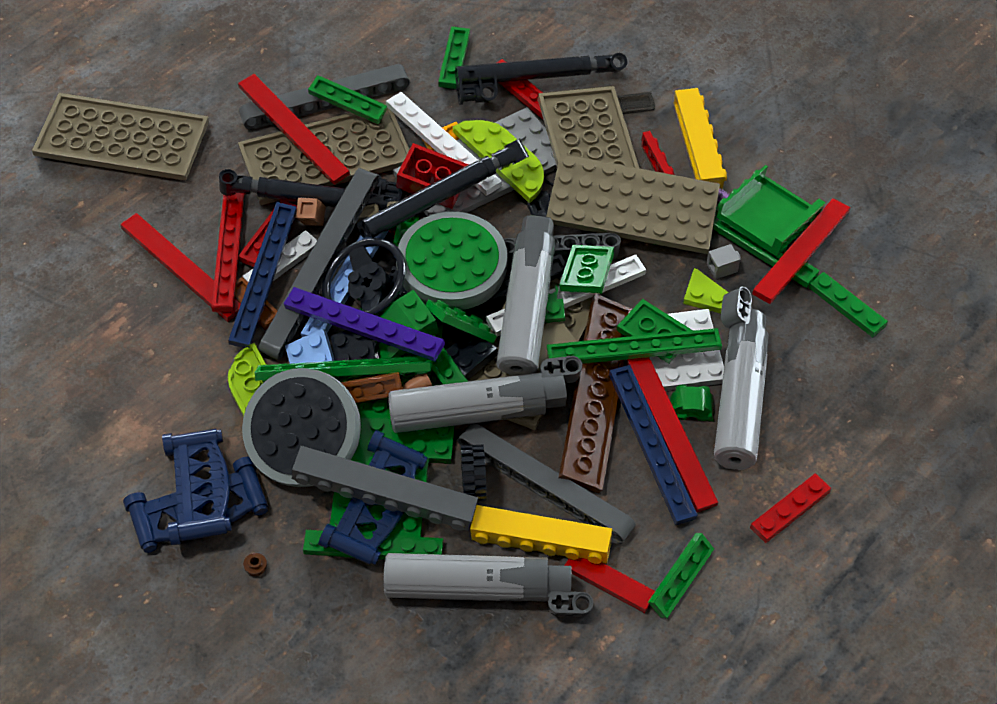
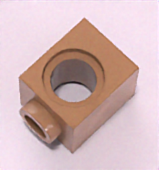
M298 198L295 218L304 225L323 226L326 206L318 199Z

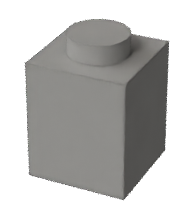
M731 244L708 252L707 266L715 279L738 272L741 257Z

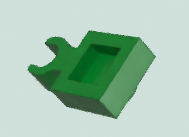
M555 286L554 293H548L544 323L565 321L563 298L557 299V286Z

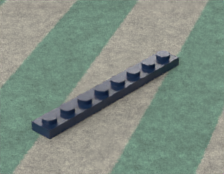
M276 202L228 340L229 345L250 348L296 215V206Z
M628 365L610 370V379L674 524L678 525L695 520L698 516L631 366Z

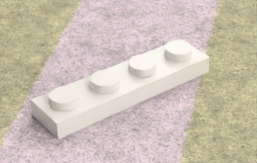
M306 230L285 245L273 281L306 258L312 251L317 240ZM253 269L243 275L247 282H249Z

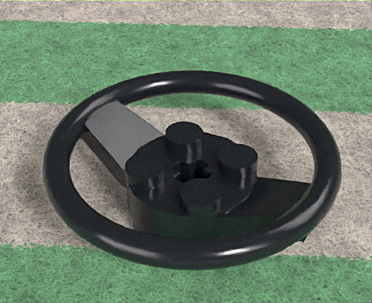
M367 238L347 246L332 260L324 275L322 297L332 300L330 286L333 275L343 260L349 256L353 271L348 275V292L362 306L364 312L379 316L399 295L406 277V262L401 250L392 242L381 238ZM366 247H383L394 255L398 266L394 286L389 274L373 261Z

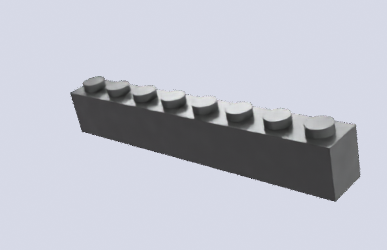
M300 446L292 469V479L301 485L310 484L322 491H334L346 498L354 497L361 499L366 504H378L384 506L387 510L402 511L411 517L426 518L434 524L443 523L459 531L469 530L478 499L475 496L304 446Z

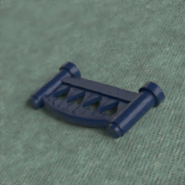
M215 428L179 435H172V433L162 434L165 455H174L178 521L168 523L171 545H180L182 541L227 534V532L232 531L230 517L225 518L229 501L230 483L226 461L219 447V443L223 442L222 430ZM203 450L209 451L207 456L210 459L207 462L192 459ZM205 467L211 468L209 471L211 477L207 480L193 476ZM212 485L210 491L213 495L206 498L194 494L204 486ZM207 503L214 504L212 506L214 514L210 516L196 512Z
M378 430L374 432L367 451L374 453L369 466L382 470L402 467L405 469V473L402 475L413 479L416 477V470H423L428 460V457L424 456L425 454L385 437V433ZM352 497L338 526L335 527L327 524L320 536L318 545L326 549L328 547L334 548L369 565H376L381 552L377 551V548L392 533L404 512L386 509V511L382 512V519L375 520L366 507L372 505ZM375 524L377 529L372 532L373 537L371 539H365L356 526Z
M249 456L242 457L233 463L235 473L229 475L230 491L243 500L242 504H234L233 507L227 508L225 518L230 517L231 523L251 511L256 516L263 515L268 511V504L255 471L257 467ZM206 485L194 494L206 498L213 495L210 491L212 485ZM142 492L132 493L124 498L125 510L130 513L140 547L145 553L155 551L158 542L170 541L168 527L165 530H159L158 526L163 513L178 521L176 492L148 502L145 494ZM204 506L198 509L196 512L202 514Z

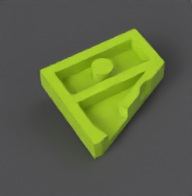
M694 268L683 304L701 309H709V311L721 314L723 296L729 292Z

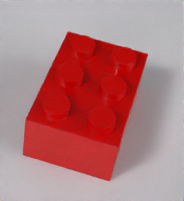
M413 143L397 173L396 188L413 194L469 164ZM460 193L439 204L453 209Z

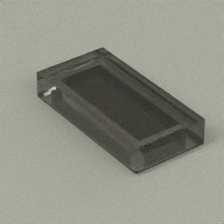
M651 92L617 96L622 114L655 111V103Z

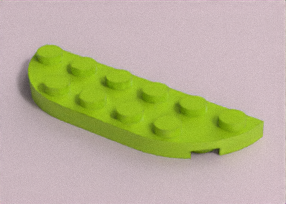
M463 121L453 126V133L480 158L485 156L490 158L494 152L503 150L504 146L517 140L508 130L497 123L489 121ZM525 147L529 157L514 165L511 163L502 170L497 169L496 173L528 203H531L542 190L544 171L539 159Z
M252 343L250 348L245 347L236 355L235 361L228 371L230 392L243 417L252 395L263 384L262 380L255 381L254 372L257 366L266 365L255 343Z

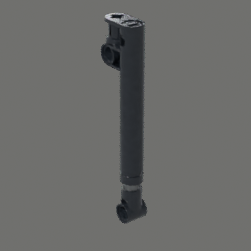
M615 53L612 55L594 56L593 59H590L589 56L456 66L455 80L458 103L463 105L464 102L475 101V103L491 102L498 94L497 82L580 76L581 74L590 75L591 71H595V73H617L626 67L628 60L624 54ZM614 58L620 61V67L614 65ZM485 88L491 91L492 96L490 98L484 96L483 90Z
M519 138L507 144L503 150L494 152L492 157L485 156L479 159V161H475L378 211L376 214L359 221L357 228L362 238H374L382 232L392 229L486 178L495 175L497 169L502 170L511 163L514 165L529 157L521 139Z
M231 169L222 170L219 174V190L225 196H232L235 193L251 195L252 192L257 193V197H268L270 199L298 202V198L318 199L327 207L336 208L346 190L345 188L273 178L268 179L265 177H259V180H254L251 176L237 175ZM378 175L377 186L366 206L376 204L379 210L387 207L388 202L402 200L403 190L396 188V182L387 181V179H383Z

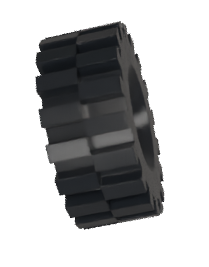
M461 445L463 493L478 497L477 502L487 501L484 445Z

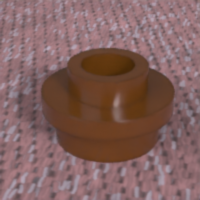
M252 553L244 559L243 566L248 574L258 576L265 571L267 561L262 554ZM255 561H258V562H259L257 565H252V564H251L252 562H255Z

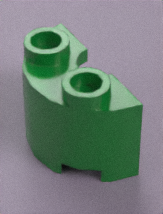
M676 386L675 391L670 396V402L679 420L695 417L698 421L714 422V399L709 387Z

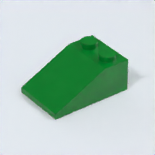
M414 290L397 299L380 316L381 318L432 336L440 333L436 319ZM384 343L378 345L379 358H396L408 353Z

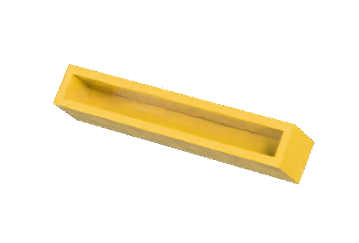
M698 88L675 90L673 104L695 179L720 184L719 189L722 188L721 190H723L724 181H727V173L725 169H722V156L717 152L718 144L717 140L713 139L712 124L708 123L709 114L708 110L704 109V97L700 95Z
M476 505L470 528L471 539L481 544H498L503 548L515 547L526 552L537 551L549 556H566L572 560L580 557L588 559V561L594 564L601 562L607 564L612 542V528Z

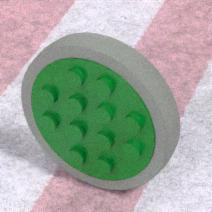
M441 212L429 215L413 224L404 233L398 246L406 262V277L403 287L408 293L414 290L425 305L429 299L434 302L441 300L447 303L451 309L457 307L465 310L478 306L497 293L506 277L508 255L502 236L490 223L472 214Z

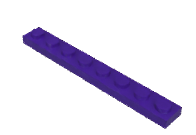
M293 287L284 302L286 309L434 362L445 345L444 339Z

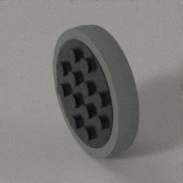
M306 368L286 370L266 380L255 391L248 402L242 424L244 445L254 465L275 482L293 487L313 486L310 484L301 485L292 479V469L300 446L351 460L357 449L361 432L358 407L346 387L327 373Z

